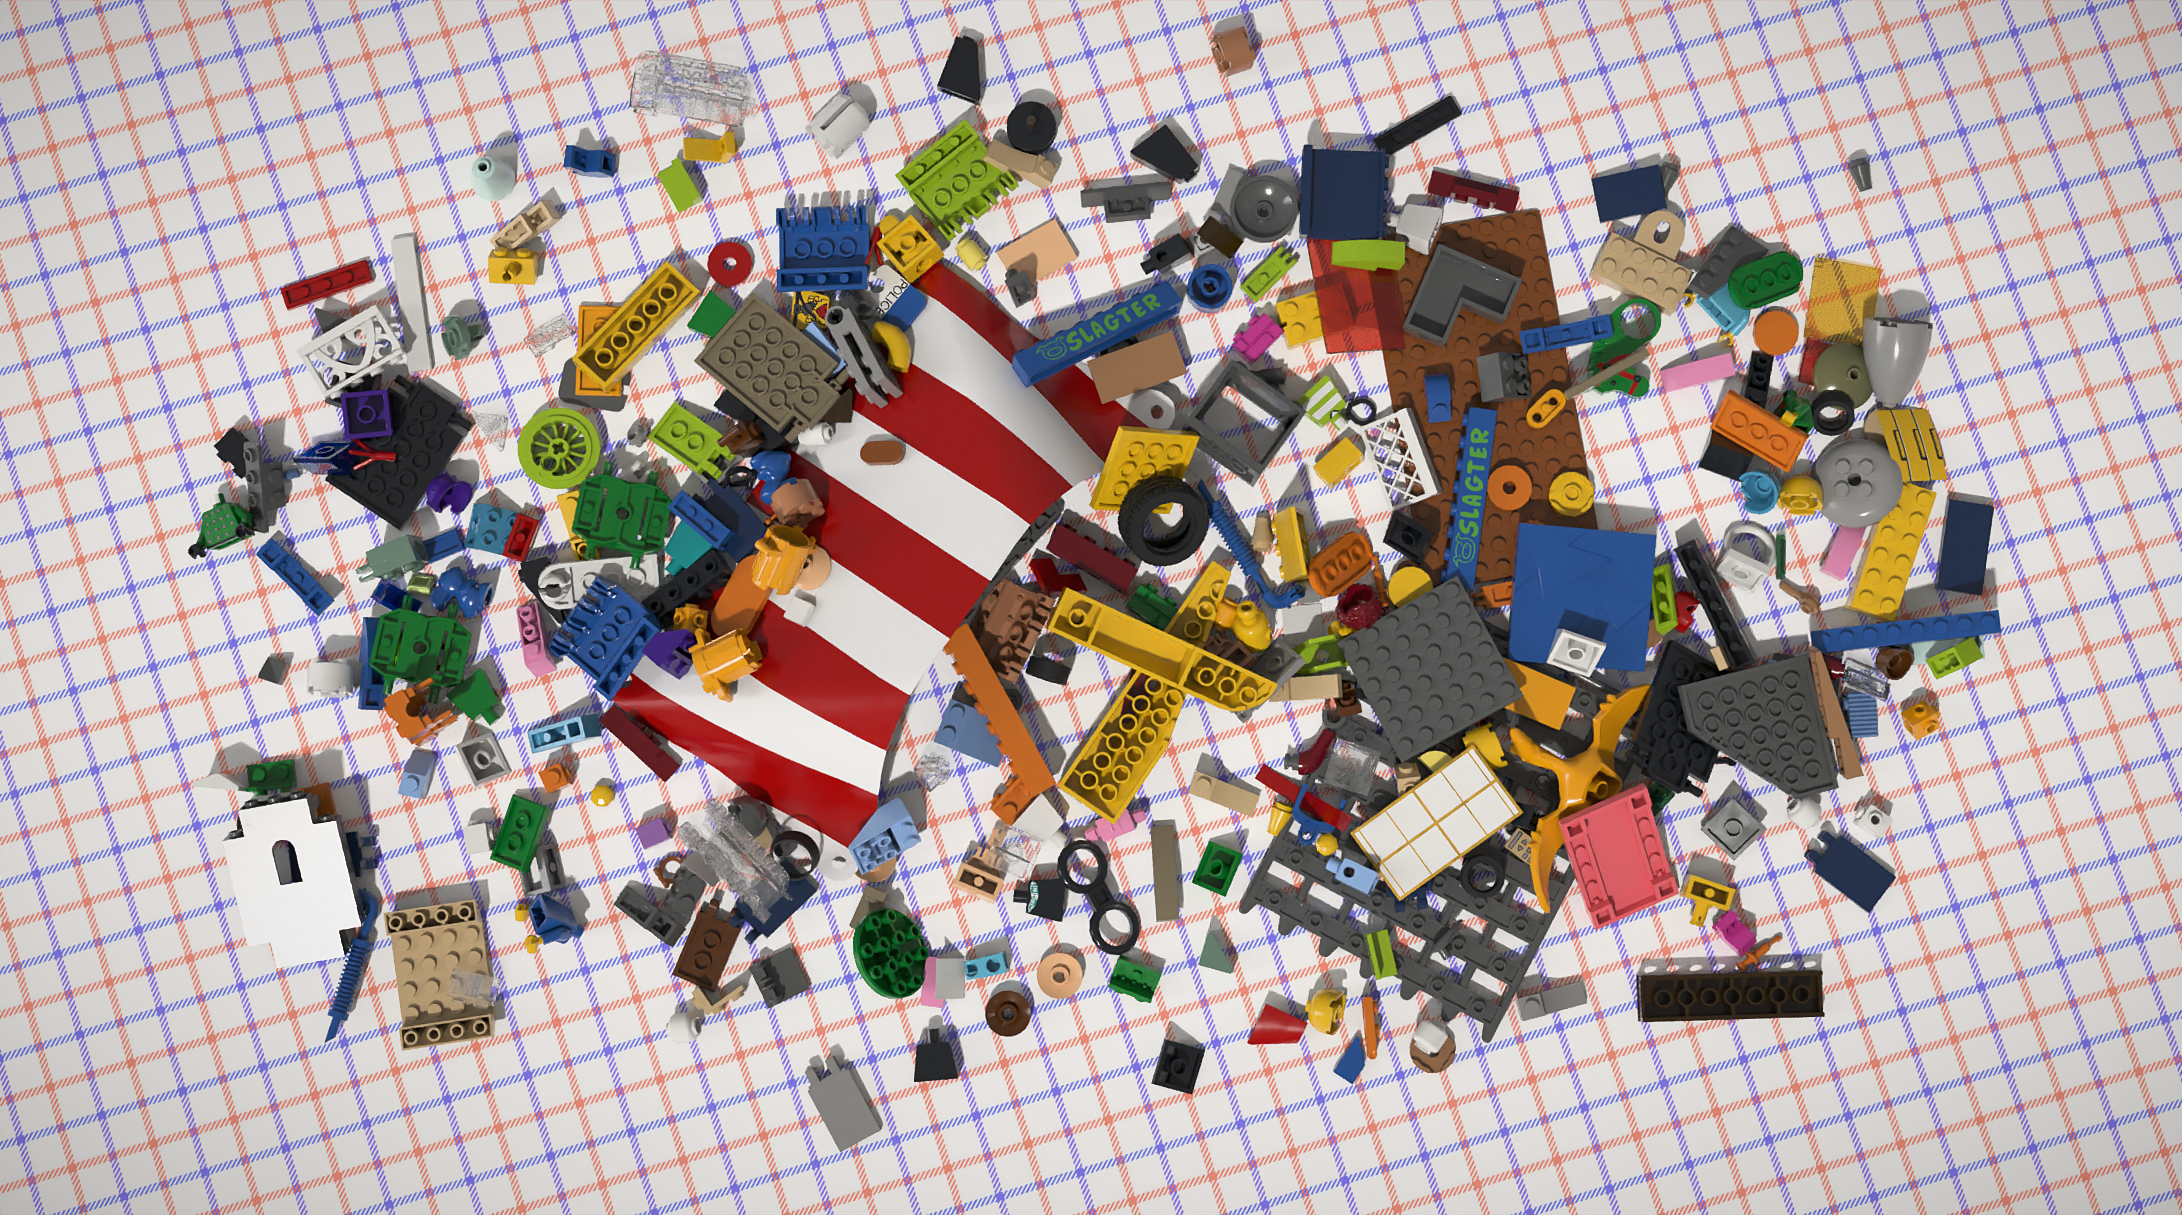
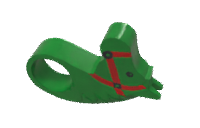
M1642 298L1631 299L1610 314L1614 336L1593 343L1587 364V379L1627 358V356L1654 339L1661 327V315L1658 308L1652 302ZM1633 306L1647 309L1654 319L1653 332L1641 339L1632 338L1628 335L1625 336V332L1622 328H1619L1621 326L1620 317L1624 310ZM1634 367L1589 391L1594 390L1601 396L1604 393L1617 392L1631 399H1640L1648 392L1650 384L1644 376L1636 375Z

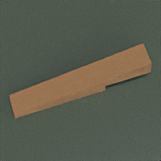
M1810 646L1808 648L1817 698L1826 735L1829 739H1834L1839 774L1846 780L1864 776L1822 653L1815 646Z

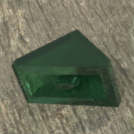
M1651 781L1647 786L1652 803L1651 810L1655 817L1670 802L1675 793L1655 781Z

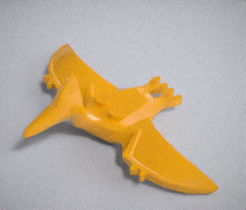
M1644 683L1626 688L1617 695L1608 694L1606 703L1599 704L1601 710L1593 718L1594 742L1588 750L1572 758L1562 759L1535 743L1520 729L1515 727L1510 729V736L1513 742L1508 750L1519 756L1523 762L1553 770L1559 780L1560 804L1558 809L1545 817L1539 818L1536 831H1531L1532 841L1527 844L1531 848L1530 868L1534 890L1545 913H1550L1548 885L1552 862L1557 850L1564 843L1558 827V820L1622 793V779L1614 770V752L1621 730L1629 718L1644 705L1651 684Z

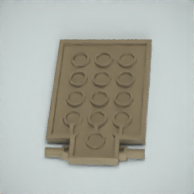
M754 293L694 360L700 368L779 434L796 417L797 420L793 423L794 427L784 437L790 443L793 442L800 432L804 433L807 428L812 430L841 397L839 391L842 389L841 386L850 377L847 370L844 369L835 380L832 379L827 384L825 381L838 368L839 363Z

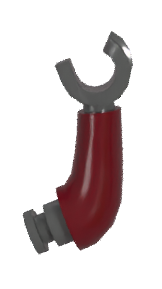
M1323 709L1322 721L1325 729L1321 730L1309 749L1301 750L1300 754H1294L1293 756H1290V753H1286L1284 769L1288 770L1289 767H1292V770L1298 771V775H1308L1315 772L1329 753L1337 736L1335 732L1344 729L1350 717L1344 716L1341 717L1339 722L1330 723L1329 711Z

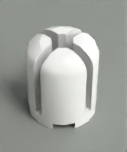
M841 94L836 96L805 127V131L809 136L813 133L815 140L819 144L818 147L831 158L835 156L837 160L869 128L870 120L867 112L858 102H855L850 96Z

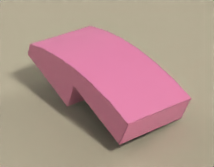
M929 956L925 963L923 974L925 981L921 989L920 1004L921 1006L943 1008L945 999H935L936 959L941 958Z

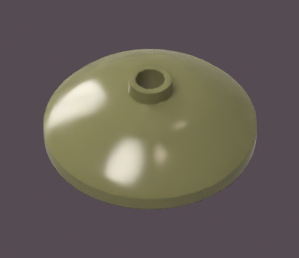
M1837 343L1827 347L1820 353L1815 361L1812 377L1817 395L1819 396L1831 391L1841 392L1851 399L1854 409L1866 403L1871 397L1873 390L1864 361L1863 349L1852 343ZM1851 372L1854 374L1853 379L1850 377ZM1829 406L1836 410L1846 411L1839 406Z

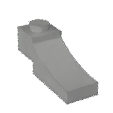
M1581 981L1515 998L1521 1021L1535 1019L1587 1004Z

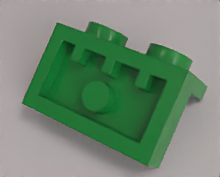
M293 759L247 765L249 787L246 788V792L253 793L254 797L268 795L270 790H276L277 794L291 792L290 788L297 787L295 761Z

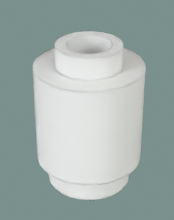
M818 422L812 430L807 428L804 433L800 432L798 435L799 442L807 447L829 444L831 439H833V428L827 422Z

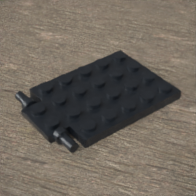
M398 374L394 382L405 388L406 393L410 396L407 399L391 387L387 388L390 392L394 436L359 439L376 451L396 452V461L375 460L354 470L353 466L370 457L350 454L349 450L351 449L367 451L351 441L325 478V481L402 531L426 496V489L429 483L441 474L465 439L463 435L447 425L449 421L454 425L459 424L468 431L472 430L474 424L464 418L462 413L457 410L459 405L423 381L417 384Z
M1668 640L1630 741L1631 744L1647 752L1648 755H1639L1628 749L1624 757L1635 762L1636 766L1642 769L1641 774L1677 794L1688 792L1697 798L1701 797L1703 790L1693 785L1692 781L1687 778L1690 776L1702 784L1708 783L1719 751L1688 731L1677 686L1730 672L1725 669L1719 671L1715 663L1675 640Z

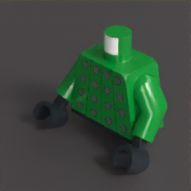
M223 493L212 495L210 499L213 509L203 512L199 537L196 544L189 547L188 554L194 560L197 559V555L204 558L207 555L206 548L207 550L220 551L255 536L252 528L253 515L239 503H226Z

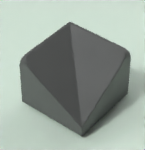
M267 657L258 674V678L283 685L290 664Z

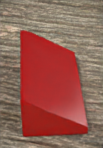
M518 513L502 556L519 563L526 562L540 527V520Z

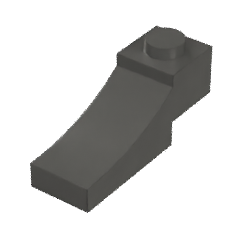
M629 886L625 887L614 903L617 908L671 947H674L686 930L674 918L660 910Z

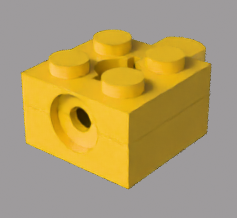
M887 215L880 221L879 228L884 237L876 244L910 284L945 255L935 240L912 215H909L902 222L893 215Z

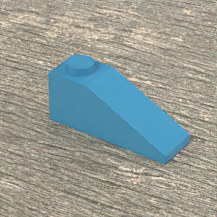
M597 714L577 716L527 731L532 754L602 736Z

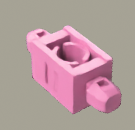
M1126 808L1115 825L1101 818L1095 821L1097 828L1094 829L1092 827L1086 830L1084 834L1087 841L1098 840V837L1101 836L1103 842L1136 830L1134 823L1144 821L1147 816L1144 809L1134 810L1130 814L1128 808Z

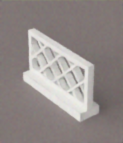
M1404 408L1387 417L1359 427L1390 512L1443 493L1412 408ZM1395 418L1398 419L1400 424L1397 434L1386 430L1389 422ZM1373 427L1381 430L1377 442L1369 439L1366 430ZM1384 433L1395 437L1391 449L1380 444ZM1399 439L1405 441L1408 445L1405 455L1394 451ZM1378 447L1389 452L1385 463L1379 462L1376 459L1375 454ZM1392 454L1403 458L1399 470L1388 466ZM1407 460L1415 464L1416 470L1413 477L1402 472ZM1386 468L1397 473L1392 485L1385 482L1383 478ZM1400 475L1411 479L1407 491L1396 487ZM1415 481L1423 485L1426 494L1415 496L1410 493ZM1394 489L1405 494L1402 502L1395 506L1391 499Z

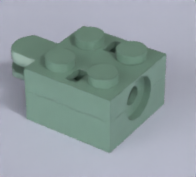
M406 534L366 551L369 563L356 568L355 571L357 575L364 574L358 578L360 583L368 582L375 578L397 581L405 577L404 573L411 570L412 573L425 569V564L431 561L423 544L422 537Z

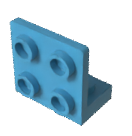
M474 503L464 548L502 555L518 512L487 504Z

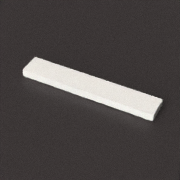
M413 236L391 239L409 373L433 370L415 240Z

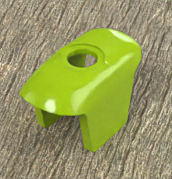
M1332 634L1309 639L1295 646L1293 650L1306 662L1296 673L1309 675L1349 666L1337 644L1346 636ZM1326 650L1329 653L1328 661L1325 663L1317 661V651Z

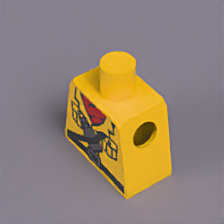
M811 291L794 292L790 323L802 332L811 322L815 321L823 332H828L825 315L831 308L830 297Z

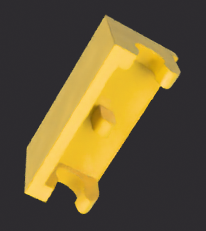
M1345 437L1313 466V469L1316 471V475L1332 490L1364 461L1363 453Z

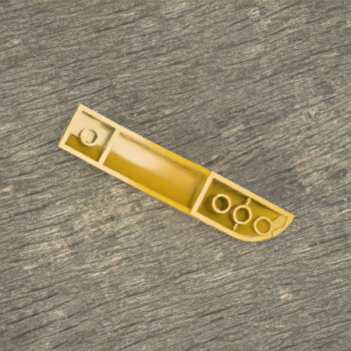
M1063 587L1047 621V630L1224 710L1245 711L1260 705L1273 694L1278 686L1277 683L1067 587Z

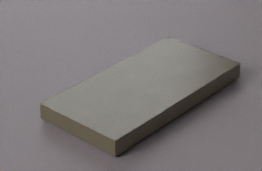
M1647 348L1641 349L1567 389L1564 392L1566 402L1647 360L1650 356Z

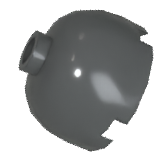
M748 795L728 800V803L731 804L727 806L730 820L732 822L734 820L737 828L742 832V835L738 836L742 842H747L760 836L767 824L766 817L769 816L766 805L764 803L760 804L756 798Z

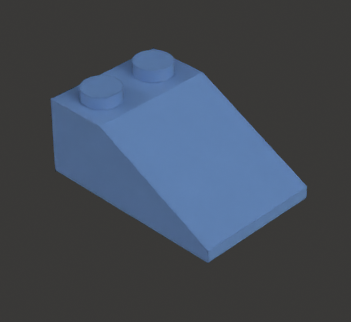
M950 699L934 742L997 768L1002 759V755L996 746L999 742L995 735L991 736L985 726L987 720L984 715L980 716L975 708Z

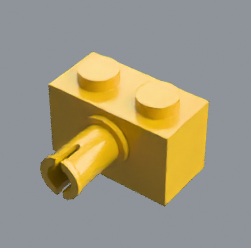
M498 247L492 249L488 256L489 283L535 285L538 278L537 251H531L528 248L508 250L505 247Z
M1686 874L1679 896L1692 900L1696 904L1689 923L1703 928L1709 908L1713 907L1721 911H1729L1735 889L1692 874Z

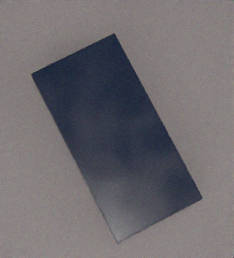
M1953 499L1947 500L1935 589L1982 596L1994 506Z

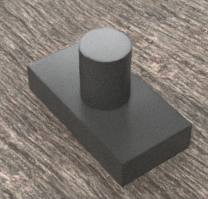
M1013 268L1005 273L1006 280L1004 282L1016 308L1036 298L1025 270L1018 273Z

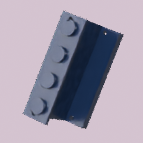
M1303 145L1299 239L1340 241L1382 240L1383 236H1386L1387 222H1383V213H1387L1388 200L1384 199V191H1388L1389 178L1385 177V168H1389V155H1385L1386 148H1382L1381 152L1313 149V145Z

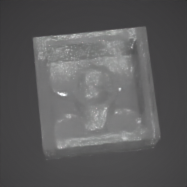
M1336 738L1321 783L1367 797L1381 752Z

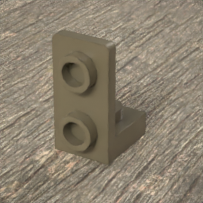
M866 884L849 927L856 929L859 921L867 913L882 908L888 893Z

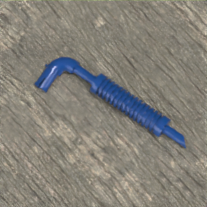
M1201 479L1198 484V491L1208 505L1206 508L1210 515L1209 519H1212L1211 522L1215 523L1214 527L1217 526L1216 531H1220L1218 534H1222L1221 539L1224 538L1223 542H1227L1225 545L1229 546L1228 550H1232L1230 553L1234 554L1233 558L1236 557L1235 561H1238V566L1241 565L1239 568L1243 569L1244 576H1252L1263 594L1261 597L1269 606L1275 609L1291 608V604L1305 596V590L1296 593L1303 587L1296 584L1285 593L1281 592L1278 595L1273 589L1270 590L1258 571L1263 566L1259 561H1256L1257 557L1254 558L1255 553L1252 554L1253 550H1249L1251 547L1250 545L1247 546L1248 542H1244L1246 539L1242 538L1243 534H1239L1241 531L1237 530L1238 526L1235 527L1236 523H1233V518L1230 519L1232 516L1228 515V511H1225L1227 508H1223L1222 500L1215 501Z
M359 888L362 905L365 907L366 920L363 923L359 938H352V947H349L351 951H348L350 955L346 956L348 960H345L347 964L343 965L345 969L342 968L344 973L340 974L342 975V978L339 977L341 982L337 983L339 984V987L336 986L338 991L334 992L336 993V996L333 995L335 1000L331 1001L333 1002L330 1005L332 1009H329L327 1014L332 1017L324 1043L336 1037L341 1020H348L349 1014L347 1013L351 1011L349 1007L352 1008L350 1004L354 1002L352 998L355 999L353 995L357 993L355 989L358 990V987H356L360 984L358 980L361 981L359 976L363 975L360 973L364 972L362 967L365 968L366 965L363 964L367 963L365 958L368 959V956L366 955L370 954L368 949L371 950L373 943L367 941L374 920L378 918L380 907L376 897L366 891V888L364 890Z

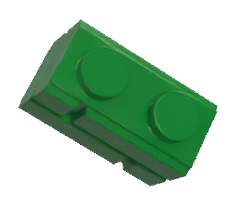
M1141 583L1125 607L1154 628L1164 632L1178 611L1176 608L1177 603L1167 596L1163 599L1157 595L1159 590L1151 584L1147 583L1145 586Z

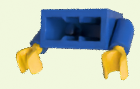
M542 893L539 894L531 906L518 904L515 908V920L520 922L526 921L529 913L535 933L540 936L528 935L526 937L524 947H527V953H536L538 944L541 943L546 945L556 941L565 944L571 937L580 938L584 932V927L577 924L573 911L570 908Z

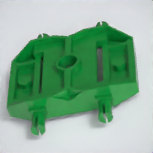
M605 461L603 474L601 473L586 479L581 483L571 531L587 545L584 559L588 560L591 551L590 560H594L596 547L600 546L632 553L629 568L634 569L636 561L635 570H639L641 557L662 551L670 514L668 506L672 500L657 486L658 472H655L653 480L654 471H650L647 484L629 482L613 477L614 463L610 462L609 470H607L609 461ZM604 488H606V499L604 503L599 531L597 532L595 531L597 519L599 515ZM647 497L649 498V501L646 510L641 539L639 541L637 540L640 529L645 500ZM624 508L628 511L629 517L621 520L616 516V511Z
M404 595L402 608L380 615L369 666L384 677L385 682L382 693H387L388 695H392L393 685L396 680L418 685L428 678H432L434 683L427 686L431 689L428 703L432 704L433 701V704H438L439 693L442 689L460 685L462 682L472 634L456 619L459 606L455 605L454 607L453 604H450L448 616L445 618L429 616L411 611L414 597L409 596L408 600V595ZM403 623H405V628H404V632H403V636H402V641H401V645H400V649H399V654H398V658H397V663H396V667H395V666H394V662H395V658H396V653H397V649H398V645H399V640H400V636H401V632H402ZM448 631L439 675H436L435 672L444 633ZM419 642L425 643L427 646L426 651L423 654L415 653V644Z

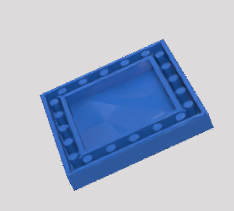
M1517 523L1506 659L1546 663L1556 630L1565 629L1606 643V648L1595 668L1645 672L1657 535Z

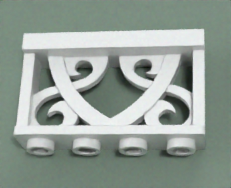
M376 304L296 350L324 398L331 397L332 400L341 396L340 394L344 393L343 389L351 386L354 388L364 382L362 378L370 374L373 377L384 371L382 367L386 364L391 363V365L400 362L404 359L402 355L407 353L385 318L381 308ZM374 318H378L387 334L376 335L373 323ZM357 329H361V336L367 334V338L357 339L354 333ZM346 336L347 339L354 343H367L360 365H347L336 361L343 349L341 337ZM377 339H387L391 342L392 350L389 354H380V349L386 346L376 344ZM330 345H335L337 347V351L332 358H330L329 356L333 352H329L328 347ZM312 354L325 364L319 373L309 358ZM373 357L379 360L378 362L369 366ZM329 367L334 368L330 372V379L333 375H338L340 378L339 382L335 385H328L324 381V373ZM345 372H348V373H357V374H355V375H353L352 377L346 379V373H345Z

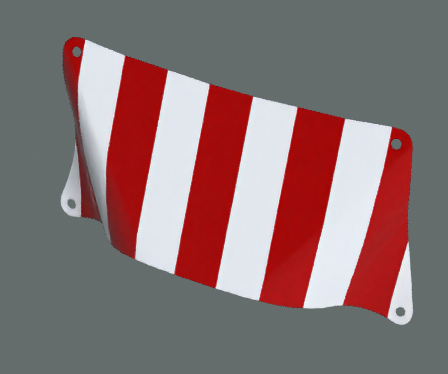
M938 262L925 271L918 282L911 283L915 289L925 296L927 306L911 326L903 332L907 336L911 347L908 372H899L891 369L903 394L895 398L890 393L886 394L882 390L888 404L880 408L875 403L871 404L865 394L862 396L855 387L857 381L855 377L852 378L850 376L841 387L843 388L848 384L853 391L851 423L827 422L833 428L834 433L833 439H831L829 444L807 447L799 443L787 451L791 455L792 460L786 479L796 477L797 479L809 480L825 510L823 515L808 522V527L802 533L809 539L813 536L816 539L815 544L829 554L831 572L827 580L813 590H802L794 586L787 595H777L778 590L773 589L753 629L747 635L751 642L756 640L761 650L763 659L758 662L762 666L758 670L729 683L733 695L732 702H725L718 698V694L713 696L712 692L707 694L702 687L704 683L700 679L694 663L691 665L688 673L679 680L658 667L646 655H644L631 673V685L628 688H620L612 700L657 734L720 771L747 794L756 798L760 804L764 803L769 814L785 831H800L810 836L817 844L820 852V859L816 868L822 875L833 881L847 880L858 870L848 847L877 810L885 755L898 719L910 694L981 596L1015 544L1028 527L1063 494L1087 478L1102 472L1119 426L1168 429L1175 420L1176 410L1172 400L1162 392L1148 388L1102 404L1089 367L1081 362L1026 388L1012 368L1013 356L1021 349H1028L1034 346L1040 339L1007 316L974 286ZM897 271V273L905 279V277L899 271ZM876 314L866 322L871 333L874 324L877 321H883ZM878 344L887 362L888 348L883 344ZM845 366L836 376H834L832 379L835 380L836 377H837L844 369H846V366ZM1154 405H1159L1163 409V416L1160 419H1155L1151 415V409ZM870 441H897L904 447L905 456L896 465L871 466L861 459L860 450L865 443ZM760 480L745 502L764 523L765 519L770 518L774 514V511L770 505H765L760 499V492L765 484L764 480ZM778 518L773 521V525L781 524ZM756 549L751 555H758L759 550ZM726 550L719 551L718 553L724 556L732 572H734L738 563ZM725 587L718 589L711 594L709 599L698 604L700 610L708 611L706 631L710 633L712 641L719 638V636L712 629L711 616ZM794 596L815 606L805 627L783 617ZM674 624L663 629L662 632L673 631ZM798 844L799 847L811 860L809 852L802 845ZM839 856L843 857L846 860L845 867L835 869L832 866L833 859Z

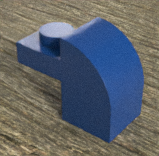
M566 145L563 167L572 170L573 174L597 178L614 177L617 155L604 150H586L575 145Z

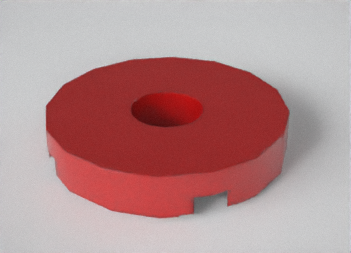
M730 241L720 243L712 249L708 256L707 267L709 274L715 282L722 286L735 287L748 279L752 272L753 263L751 255L739 243ZM727 259H734L736 261V266L733 270H726L724 268V262Z

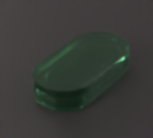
M1776 534V580H1784L1786 578L1785 534Z

